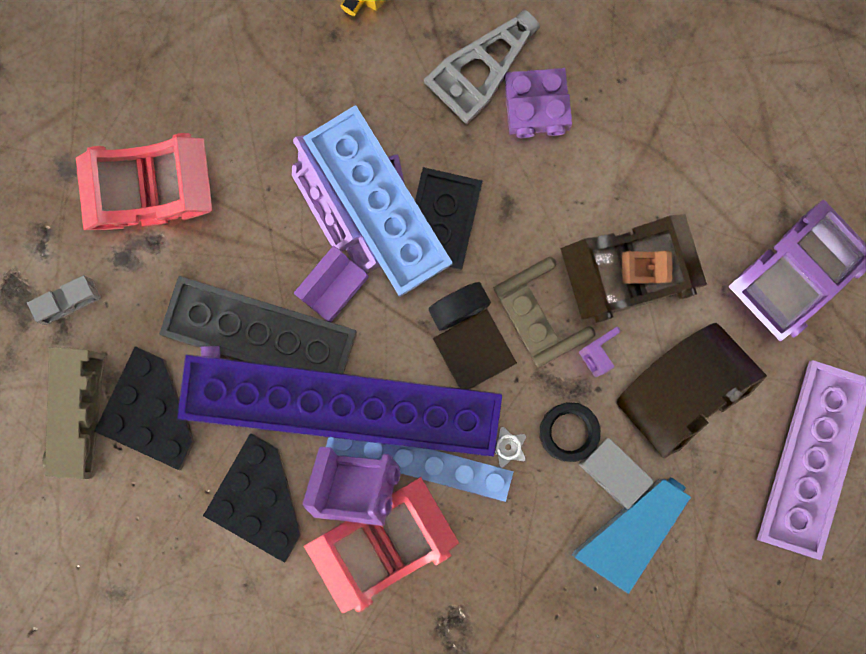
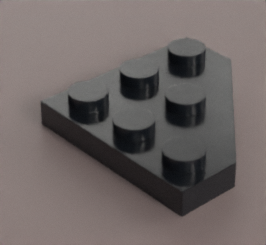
M134 347L94 432L170 467L182 470L194 444V439L186 420L177 419L180 399L176 389H174L166 360L138 347Z
M250 433L203 516L285 563L301 536V530L297 522L288 481L282 466L280 451L277 447Z

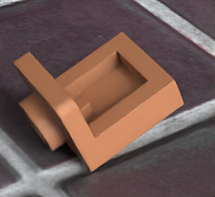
M671 251L622 252V284L672 282L673 263Z

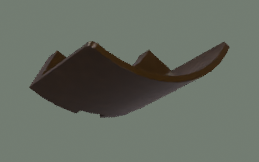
M713 323L692 334L653 363L617 399V405L661 456L665 458L680 451L697 433L708 425L709 422L705 418L710 417L718 409L723 413L740 400L748 397L767 375L718 323Z

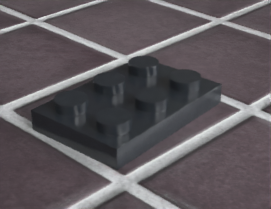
M423 167L415 202L451 259L453 265L448 268L462 271L483 181Z

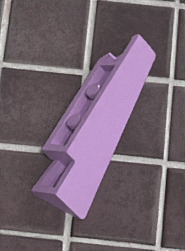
M306 135L295 137L293 144L298 149V162L292 164V176L330 245H334L341 252L347 250L351 261L366 273L380 267L381 265L303 139Z

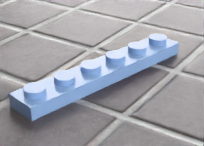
M328 437L326 447L332 448L338 456L381 460L383 454H390L398 464L401 474L416 478L421 477L423 480L506 502L514 472L433 449Z

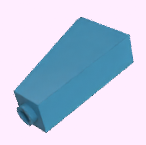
M671 477L668 481L657 479L629 509L623 508L576 548L572 556L629 594L691 497L684 493L686 487Z

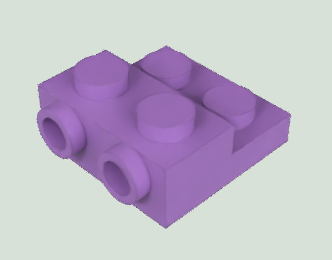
M566 68L506 73L504 78L509 135L517 134L518 138H529L535 136V133L547 132L549 136H558L570 130L572 117L570 95L567 91Z

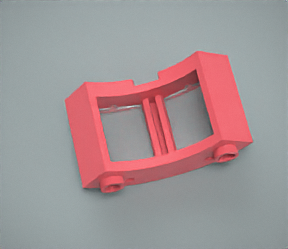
M178 133L173 135L172 139L143 147L106 150L104 146H92L87 148L86 152L76 157L84 230L124 229V226L136 225L139 221H141L142 227L167 224L168 220L178 219V217L186 220L212 212L204 138H192L189 133Z
M421 477L392 493L393 510L386 516L384 526L345 521L304 546L342 614L355 608L357 613L374 603L371 597L431 561L435 565L445 561L452 556L449 550L459 544Z

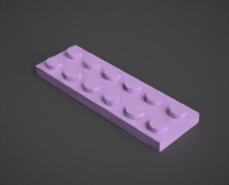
M814 360L809 361L757 540L814 559H822L866 406V377Z

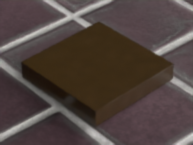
M487 309L433 338L457 385L462 389H471L517 364Z

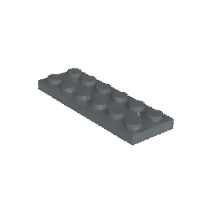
M178 276L159 335L200 348L201 346H220V354L245 362L344 374L357 331Z

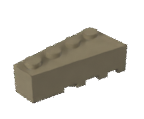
M49 347L46 451L42 460L45 476L77 479L92 478L97 435L94 431L98 424L104 354L84 349Z

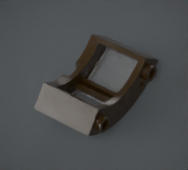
M685 214L670 215L632 228V235L631 232L617 236L612 233L585 238L561 248L582 320L594 318L595 323L614 318L613 313L675 295H678L679 300L697 295L696 289L707 285ZM671 251L673 263L672 282L622 284V252Z

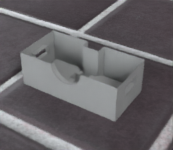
M83 275L60 286V289L53 292L50 291L27 302L35 322L48 325L101 299L93 280Z

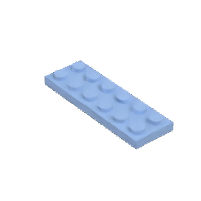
M356 105L303 137L400 297L453 265Z

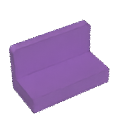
M333 245L296 289L294 294L326 321L332 322L369 278V275Z
M618 326L579 351V354L595 378L614 368V365L600 345L621 332Z

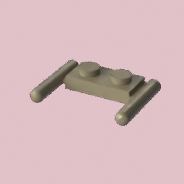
M548 257L493 287L538 368L595 337V330L588 326L559 342L536 298L526 284L555 268L556 261L553 257Z

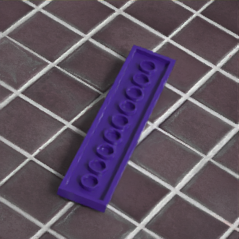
M186 354L177 419L494 457L502 394Z

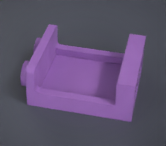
M319 447L302 505L314 518L384 526L386 516L392 510V493L394 485H397L400 479V468L390 454H383L381 460L338 456L330 447Z

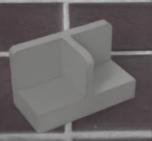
M609 438L605 439L591 455L579 463L603 489L626 509H629L653 484V480Z

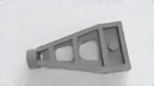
M523 10L515 18L445 58L424 79V83L465 124H468L488 105L528 38L540 28L538 21L528 11ZM503 38L511 46V50L501 62H496L486 52V48L496 40ZM474 59H482L490 67V74L480 87H474L460 73L462 66Z

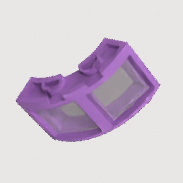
M824 199L801 217L782 236L783 239L773 247L776 250L774 253L771 249H768L729 285L730 289L779 341H782L789 334L793 338L799 335L808 326L805 321L830 301L854 277L858 279L866 273V243Z

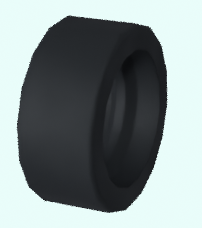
M475 282L445 296L431 305L428 310L438 330L442 331L478 314L490 306L491 301L481 282Z
M566 402L553 407L545 414L540 424V439L544 449L552 457L560 461L577 462L585 459L596 450L600 441L601 427L596 415L588 407L579 403ZM564 414H575L581 417L586 422L588 428V438L585 444L574 451H566L559 448L551 435L555 420Z

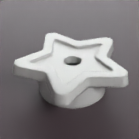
M505 427L500 428L499 438L496 440L495 453L498 454L499 466L501 468L506 466L511 460L525 461L526 458L521 449L526 439L525 434L511 435ZM507 444L511 446L510 450L505 449Z

